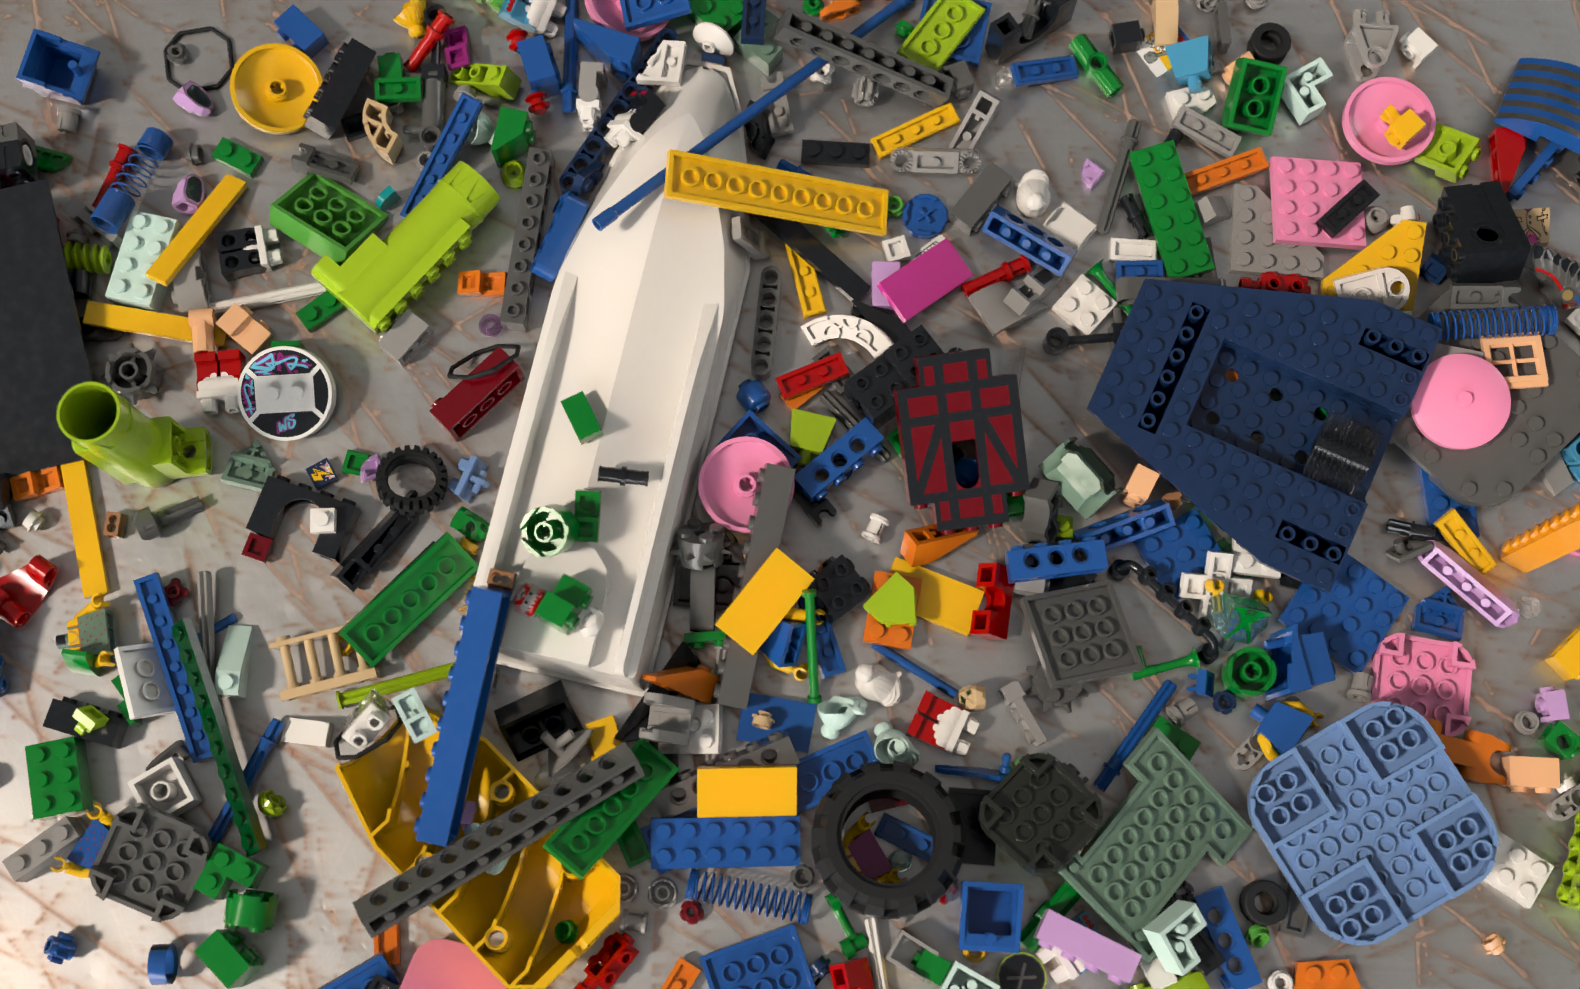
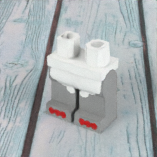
M581 61L578 90L580 99H576V107L580 121L583 123V131L591 132L603 115L600 96L601 89H607L608 78L604 63Z

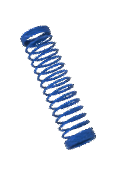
M1552 304L1544 305L1542 308L1537 305L1534 308L1528 306L1526 309L1523 306L1518 309L1512 307L1510 310L1507 307L1503 308V310L1496 308L1494 311L1491 308L1487 311L1484 309L1479 311L1473 309L1471 312L1466 309L1463 313L1460 310H1457L1455 313L1450 310L1447 314L1444 311L1440 313L1431 311L1427 322L1442 328L1440 316L1443 313L1445 315L1444 337L1448 341L1450 338L1448 315L1452 313V337L1456 341L1458 337L1456 314L1458 312L1461 315L1460 337L1462 340L1466 336L1465 312L1469 314L1468 337L1470 340L1474 336V325L1471 316L1473 311L1477 314L1475 331L1478 339L1482 335V324L1479 315L1481 311L1485 313L1483 332L1486 339H1488L1490 334V324L1487 315L1489 310L1493 313L1491 320L1493 338H1496L1498 334L1495 314L1497 310L1501 313L1499 333L1502 338H1504L1506 333V323L1503 314L1505 309L1509 312L1507 317V333L1510 338L1514 333V323L1511 314L1513 309L1516 310L1515 333L1518 337H1520L1522 332V322L1519 313L1521 308L1525 311L1523 316V333L1526 337L1530 332V321L1527 313L1529 308L1532 309L1531 332L1533 336H1536L1538 331L1536 308L1540 309L1539 332L1542 336L1545 333L1548 336L1557 333L1559 318L1557 308ZM1541 316L1543 317V333L1541 330ZM1526 318H1527V334H1526V330H1525V319H1526ZM1533 318H1535V334L1533 330ZM1510 319H1511V335H1510V329H1509ZM1518 319H1519V334H1518V329H1517V320H1518ZM1502 320H1503V335H1502V329H1501ZM1441 333L1440 338H1439V340H1438L1439 342H1440L1441 339H1442V333Z
M692 868L690 871L685 899L693 900L694 897L697 902L703 889L702 901L706 903L711 890L710 904L713 905L719 891L718 906L720 907L727 892L726 908H729L735 893L734 909L737 910L743 894L742 911L744 912L751 895L750 913H753L759 896L757 914L760 915L767 897L766 917L769 916L774 901L773 917L775 919L782 902L781 919L784 920L790 903L789 921L791 922L798 904L797 923L803 925L808 923L813 894L806 893L800 913L802 892L799 891L792 912L794 890L792 889L784 911L786 888H783L776 910L778 886H776L768 909L770 897L769 884L760 908L763 884L760 883L752 907L754 881L751 883L745 903L747 880H744L737 902L739 878H736L729 901L731 876H729L721 900L723 874L720 876L713 898L715 872L712 875L705 897L708 872L706 871L697 896L700 870Z

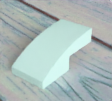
M414 687L391 699L414 744L437 732Z

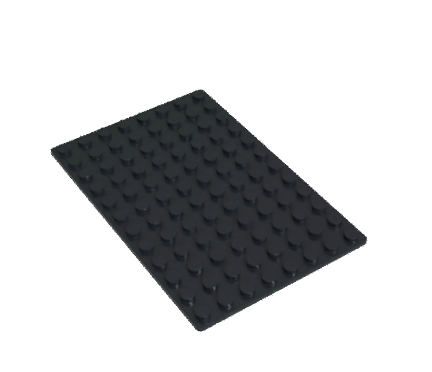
M38 180L0 189V474L7 473L8 477H13L28 471L35 472L86 460L75 453L72 448V440L61 431L57 422V407L63 395L73 386L83 382H93L51 190L46 180Z

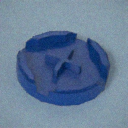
M919 194L905 204L902 213L903 224L906 230L912 236L920 239H931L938 236L945 229L948 221V210L941 202L942 200L931 194Z

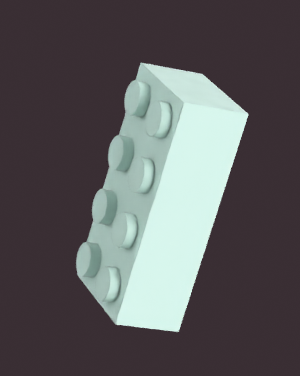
M132 210L105 297L114 305L160 313L167 287L147 278L145 273L183 228L177 219Z

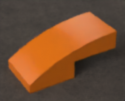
M481 270L459 271L457 293L466 296L504 297L508 273H483Z
M61 466L43 469L38 472L28 471L9 478L14 501L36 498L64 489Z

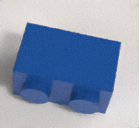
M294 4L274 21L278 29L276 31L277 35L284 42L289 41L292 47L302 51L310 59L329 44L324 32Z

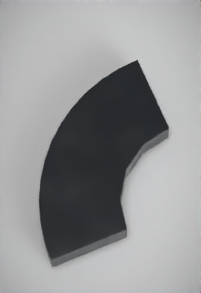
M750 100L749 103H748V105H747V108H748L750 105H752V104L754 103V101ZM767 108L744 124L748 145L758 157L766 160L776 141L768 130L770 110Z

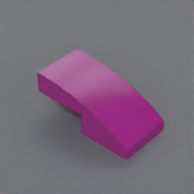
M463 25L447 30L445 32L447 48H444L448 70L451 71L471 65V46L468 28Z

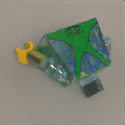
M1212 579L1206 580L1205 589L1213 595L1210 597L1213 628L1221 636L1219 647L1223 650L1231 651L1236 642L1252 643L1255 637L1268 626V620L1272 612L1267 604L1273 600L1272 594L1265 592L1263 589H1256L1253 593V599L1223 593L1220 596V592L1224 589V583L1221 580H1215L1214 588V581Z

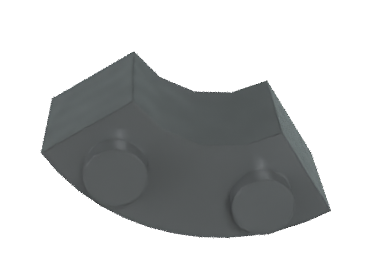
M1034 477L1029 484L1030 490H1025L1023 494L1025 512L1019 530L1026 543L1037 544L1047 542L1049 546H1052L1061 523L1057 521L1058 508L1063 507L1059 482Z

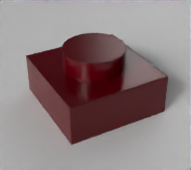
M250 532L241 555L266 564L275 541Z

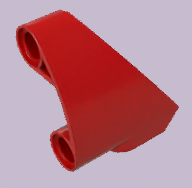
M36 555L27 565L0 577V619L16 630L22 628L34 615L50 591L58 573V567L43 556Z

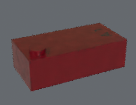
M499 346L468 375L490 369L510 356ZM512 360L493 373L471 380H462L445 397L438 398L432 404V409L429 412L437 423L458 442L525 380V377L519 365Z

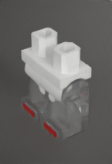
M372 688L359 703V708L356 707L342 723V738L358 750H364L391 719L389 709L392 706V702Z

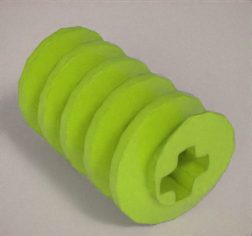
M70 241L65 243L63 249L68 270L80 269L91 273L110 274L112 255L108 245H103L100 249L99 244H94L91 249L89 243H85L83 248L80 242H76L74 247Z

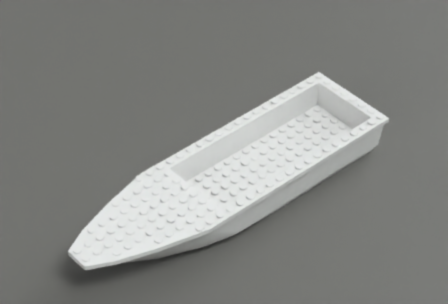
M687 58L684 62L681 86L662 85L655 93L666 106L648 128L640 132L643 136L639 141H630L626 147L619 146L603 173V178L588 200L589 207L563 260L552 289L474 586H488L487 579L490 568L517 573L514 589L518 584L523 585L525 582H532L552 593L564 573L590 587L593 591L591 594L593 600L586 610L583 609L578 616L581 618L579 625L574 632L570 630L568 635L542 622L538 617L529 619L514 611L512 608L513 602L510 601L496 665L637 697H643L651 685L650 682L641 679L643 673L654 672L674 590L676 555L669 554L672 547L676 546L677 530L687 525V521L692 516L698 491L699 472L706 458L750 277V256L748 251L733 241L730 236L731 218L741 216L749 223V214L664 198V183L620 215L617 220L602 231H598L594 227L592 219L607 208L615 205L666 167L667 151L670 149L683 152L689 151L741 113L730 67ZM743 126L703 155L747 163ZM583 391L603 432V435L582 445L560 402ZM599 466L613 468L627 466V469L649 471L648 487L632 484L620 486V483L598 481ZM576 489L601 490L598 542H575L568 551L551 557L535 556L524 547L521 540L523 537L520 525L524 516L529 511L545 505L558 504L568 508L575 515ZM500 575L496 576L494 581L499 582L501 580L502 583L506 584L510 581V578L503 579ZM596 606L604 615L603 624L596 636L584 637L579 632V629L583 627L582 620L588 615V609L590 607L595 608Z

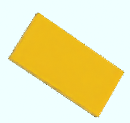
M775 548L714 625L751 655H754L801 597L802 590L807 589L814 578L782 551Z
M895 557L889 573L894 574L897 572L900 575L922 579L916 617L968 637L971 628L973 610H978L985 592L921 566L911 567L906 560Z
M796 765L697 767V818L797 816Z

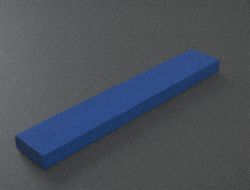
M462 92L400 213L401 216L405 218L431 191L438 180L442 179L452 169L484 103Z

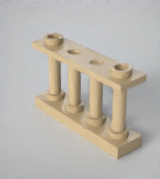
M345 625L295 638H290V635L275 638V643L269 644L270 649H280L288 684L286 685V690L279 691L280 700L284 702L382 678L380 669L372 668L356 651L359 663L358 672L348 674V670L345 671L338 640V631ZM328 637L335 673L333 674L334 678L325 680L324 676L321 677L314 641ZM304 643L312 679L309 680L310 684L301 686L300 682H297L290 647Z

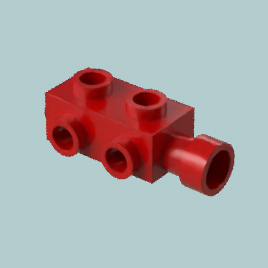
M1268 271L1262 273L1257 281L1249 277H1240L1238 283L1240 288L1311 294V286H1308V277H1301L1299 274L1279 275L1276 272Z
M617 931L613 935L606 937L601 950L587 961V967L583 970L587 977L582 983L579 981L573 989H596L598 986L602 989H610L639 954V950L633 945L635 940L626 932L620 934Z

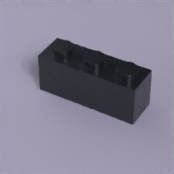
M63 696L62 700L52 699L43 727L109 747L121 748L129 726L127 720L122 719V713L109 710L108 714L103 713L109 718L105 727L93 730L91 733L86 731L81 736L74 730L78 721L72 717L76 709L81 707L77 705L78 700ZM93 705L96 709L100 711L101 707Z

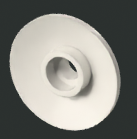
M701 22L695 26L693 36L702 50L722 55L725 58L732 55L735 48L734 42L724 29L710 22Z

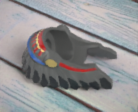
M1531 244L1532 247L1524 268L1531 270L1540 283V292L1546 295L1551 304L1555 305L1558 310L1580 308V266L1576 260L1571 261L1569 256L1561 257L1558 252L1553 253L1549 247L1544 249L1539 244Z

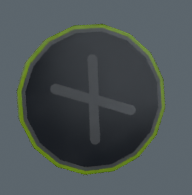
M1025 952L1012 953L1004 957L998 965L996 982L997 985L1001 986L1000 989L1045 988L1047 981L1046 971L1041 961L1034 955Z

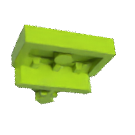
M897 572L863 605L870 615L881 624H885L886 627L900 624L917 625V596L915 589Z

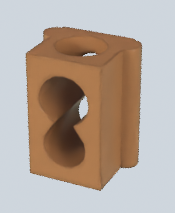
M1180 492L1167 493L1161 498L1169 503L1171 511H1176L1182 506L1180 498L1182 494Z
M107 511L103 535L105 537L123 539L128 515ZM116 525L115 531L112 532V528Z
M490 568L487 584L489 587L513 592L517 573ZM501 575L503 579L510 578V581L504 584L501 580L495 582L494 579L496 576Z

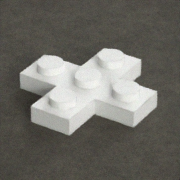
M1208 550L1204 574L1181 572L1178 596L1200 599L1198 619L1206 617L1210 620L1211 624H1214L1217 619L1216 614H1220L1215 613L1212 593L1205 589V582L1208 579L1214 581V588L1215 580H1221L1224 583V589L1220 592V606L1222 605L1223 600L1221 599H1223L1224 593L1250 599L1253 580L1250 578L1231 577L1233 553Z

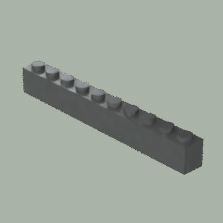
M770 463L764 464V468H759L757 482L761 483L759 492H754L752 505L756 507L754 516H749L747 529L751 531L749 539L744 540L742 553L746 555L744 563L739 564L737 577L741 579L739 587L734 589L732 601L774 549H780L796 469ZM725 635L722 649L726 650L725 657L720 659L717 673L721 674L720 681L715 683L712 697L716 698L715 702L717 704L747 709L759 649L754 655H751L732 638Z

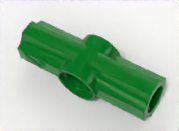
M1086 34L1078 35L1069 43V49L1085 68V75L1089 79L1094 80L1107 99L1114 97L1124 88V84L1108 65L1107 56L1095 48ZM1092 64H1097L1101 68H1095Z
M1065 881L1055 891L1053 896L1043 902L1032 915V920L1021 931L1020 942L1031 952H1034L1039 946L1037 944L1039 939L1033 936L1045 909H1050L1065 917L1082 896Z

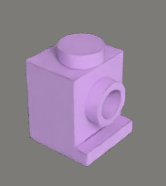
M1555 686L1539 688L1540 693L1536 694L1535 708L1540 714L1539 722L1549 723L1570 719L1565 690L1555 691Z

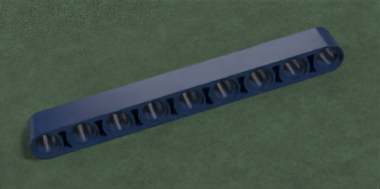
M666 28L658 34L561 174L559 186L562 194L570 192V189L565 188V186L574 182L576 174L581 171L578 170L579 166H589L597 160L603 163L613 148L604 139L607 134H604L603 131L609 129L606 125L610 120H614L615 114L619 111L624 112L631 103L627 96L634 90H653L655 85L638 84L636 77L647 68L648 60L657 52V48L663 40L679 41L678 34L674 29ZM593 147L600 148L597 152L590 151Z

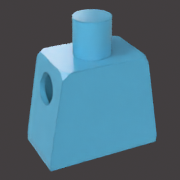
M1206 35L1165 46L1179 85H1188L1189 93L1191 94L1202 92V81L1212 78L1213 46L1209 36Z

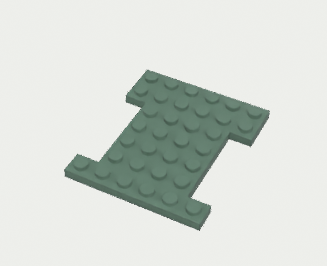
M1157 727L1150 729L1123 763L1128 771L1138 780L1137 784L1080 854L1077 853L1058 872L1135 952L1141 954V958L1149 963L1156 953L1142 929L1154 920L1205 853L1218 866L1224 867L1253 830Z

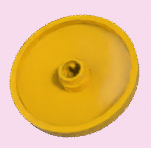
M268 43L248 50L238 59L230 77V95L238 114L252 127L270 134H290L305 127L303 125L306 119L303 118V115L312 100L316 102L313 96L323 80L317 66L302 51L285 44Z

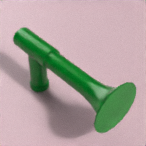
M1102 259L1085 274L1095 276L1116 300V286L1104 272L1102 266L1104 259ZM1119 305L1128 317L1132 306Z
M1139 645L1136 648L1142 661L1143 669L1131 673L1134 681L1181 667L1191 666L1198 668V670H1201L1194 646L1192 651L1182 658L1147 666L1141 649L1142 646Z

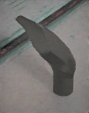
M184 740L174 742L155 757L145 770L148 771L172 757L175 753L183 760H186L190 756V752L183 746Z

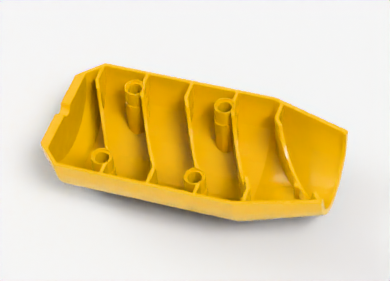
M424 705L437 730L438 720L443 715ZM398 719L376 742L385 738L389 734L393 727L398 723ZM404 723L388 742L356 760L338 763L334 766L373 848L399 875L446 848L417 841V832H414L415 822L418 817H421L423 807H420L421 796L424 791H427L428 782L425 781L426 773L429 766L432 767L434 757L431 756L432 746L435 741H438L440 731L414 744ZM480 736L466 802H476L477 812H475L473 823L476 822L478 824L495 819L539 793L489 740ZM504 788L509 789V795L506 798L499 799L496 797L500 790ZM461 825L457 840L465 836ZM558 828L511 855L500 873L492 875L484 871L428 905L507 989H545L549 987L602 936L605 929L620 914L621 876L603 858L580 880L543 848L544 843ZM573 920L574 924L578 926L576 940L572 944H561L555 937V927L561 921ZM503 933L504 941L502 944L494 946L490 943V938L493 934Z

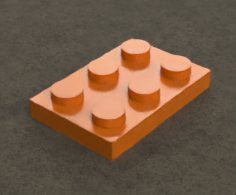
M875 570L870 598L887 582L893 573ZM901 575L915 589L917 614L922 579ZM867 612L862 642L910 651L914 625L900 624L886 627L885 624H881Z

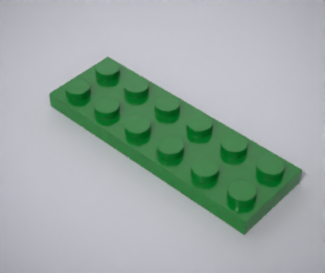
M1174 140L1130 152L1128 157L1161 260H1163L1166 276L1189 278L1213 271L1215 266Z
M446 532L342 627L338 633L373 668L478 570L479 565L450 533Z
M639 739L631 748L645 776L561 825L543 845L547 852L580 880L588 874L679 771L677 766L646 740Z

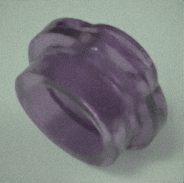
M494 314L483 316L479 321L481 333L487 337L498 335L502 330L500 318ZM488 322H494L493 327H486Z

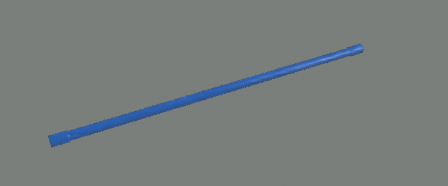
M894 0L850 32V34L862 39L915 0ZM816 57L687 152L699 155L705 154L829 62ZM666 167L615 205L593 218L592 223L598 231H602L617 220L620 215L665 183Z

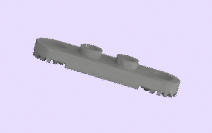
M899 147L892 151L890 164L895 171L972 174L980 169L981 157L973 149ZM902 154L907 156L908 160L905 164H898L895 162L896 156ZM967 156H973L976 159L975 164L972 166H966L963 161Z

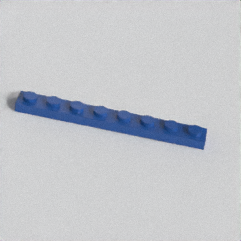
M156 572L136 579L133 582L193 763H198L214 757L210 751L207 734L202 727L199 710L195 706L192 688L187 682L184 664L180 661L177 643L172 637L171 627L176 622L160 574Z

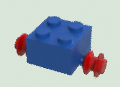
M516 28L509 32L506 36V41L511 43L509 45L510 51L521 55L532 90L525 99V102L530 104L528 111L535 115H542L550 107V103L545 100L561 95L559 86L563 85L559 69L550 42L545 43L543 34L526 39L528 32Z

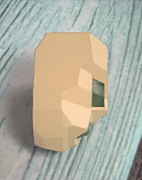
M968 685L958 691V706L968 712H979L985 709L986 694L984 685Z

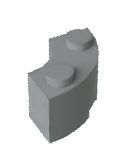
M201 246L173 279L174 291L171 292L173 303L175 305L178 304L180 312L189 311V309L208 308L211 300L207 281V264Z

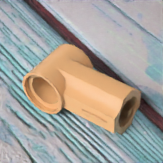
M189 309L188 320L192 330L193 353L215 351L214 329H216L217 322L215 309Z

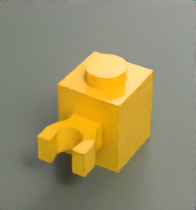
M1392 104L1385 108L1379 116L1390 125L1383 135L1398 150H1401L1416 137L1426 125L1410 108L1403 115H1400Z

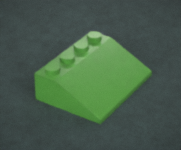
M309 173L270 205L269 224L321 257L327 254L341 266L372 233L376 235L389 218V215L335 181Z

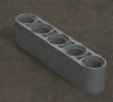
M775 266L765 267L760 278L751 357L752 375L756 380L760 381L769 379L773 368L782 287L781 271ZM769 276L777 278L774 283H769L765 279ZM766 298L775 300L771 305L763 303ZM763 320H770L773 324L769 327H764L760 323ZM761 342H768L770 344L767 349H760L758 345ZM759 364H765L768 367L763 372L755 369Z
M1128 276L1115 280L1117 304L1133 306L1145 279L1226 286V280L1221 278Z

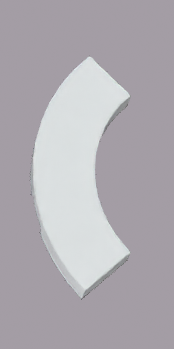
M823 316L801 326L812 346H817L830 339H849L865 347L875 359L882 356L883 352L894 344L891 338L878 326L855 316Z

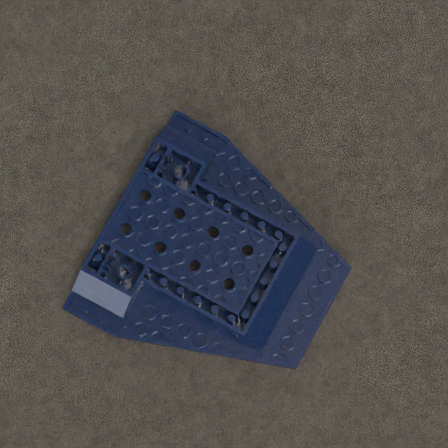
M1145 279L1086 409L1103 425L1120 437L1121 441L1127 446L1129 445L1139 457L1165 480L1167 479L1184 497L1193 502L1194 506L1222 531L1230 535L1240 547L1248 551L1258 563L1325 593H1330L1368 506L1364 499L1398 421L1407 415L1443 329L1376 300ZM1226 371H1235L1238 375L1237 381L1229 382L1225 377ZM1271 390H1279L1282 394V399L1280 401H1273L1270 398ZM1318 408L1326 411V418L1330 416L1329 413L1336 418L1341 417L1344 420L1348 416V421L1350 420L1352 423L1354 421L1357 426L1359 423L1365 427L1367 425L1372 433L1374 432L1381 437L1378 440L1380 442L1377 446L1378 449L1374 453V462L1371 463L1370 470L1368 469L1366 472V479L1364 475V477L1362 476L1363 481L1362 479H1360L1361 482L1356 481L1360 485L1356 486L1357 489L1353 486L1351 492L1347 487L1343 489L1341 484L1337 488L1335 483L1332 484L1328 478L1325 481L1323 478L1321 480L1318 475H1315V477L1303 470L1306 466L1296 460L1295 456L1298 451L1305 452L1307 456L1310 454L1309 451L1319 433V429H1323L1322 425L1325 426L1323 422L1326 423L1325 420L1320 421L1314 415V411ZM1207 414H1217L1219 417L1218 424H1209L1206 419ZM1253 432L1262 434L1263 442L1261 444L1252 442L1251 434Z

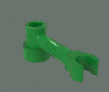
M830 893L825 896V899L847 936L838 944L846 959L849 960L857 956L856 953L869 945L862 932L856 934L842 908L840 900L837 897L834 898Z

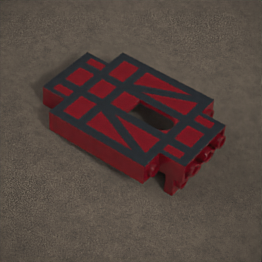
M989 348L914 357L917 386L893 389L907 504L914 506V509L928 508L929 517L933 519L934 529L938 532L941 531L942 535L956 533L955 529L965 528V531H976L982 525H988L989 528L1002 527L1004 522H1009L1006 493H1009V496L1023 495V491L1030 490L1017 374L993 376ZM975 439L979 479L973 487L963 488L956 481L952 442Z

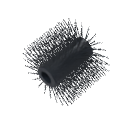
M1329 413L1330 416L1326 419L1330 421L1325 420L1326 423L1323 422L1325 426L1322 425L1323 429H1319V433L1309 451L1310 456L1307 457L1305 466L1309 467L1308 465L1312 467L1310 468L1311 470H1318L1326 475L1324 476L1326 480L1331 478L1332 481H1336L1339 487V484H1341L1345 488H1348V486L1353 488L1354 486L1357 489L1356 486L1360 485V483L1356 481L1361 482L1360 479L1363 481L1362 476L1364 477V475L1366 479V472L1368 469L1370 470L1369 467L1374 462L1375 449L1379 445L1378 440L1380 439L1376 434L1374 436L1372 432L1367 434L1368 430L1366 431L1363 426L1361 428L1363 430H1360L1353 423L1350 424L1346 420H1344L1346 422L1344 423Z

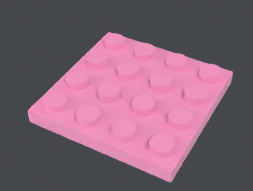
M1277 156L1270 158L1273 244L1363 250L1366 247L1364 211L1333 239L1316 223L1320 217L1362 181L1361 163Z

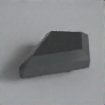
M1396 539L1393 541L1394 546L1387 550L1385 554L1399 563H1405L1429 552L1434 548L1432 542Z

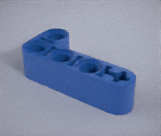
M569 191L559 197L552 211L555 216L532 262L530 272L549 282L554 280L585 216L589 202Z

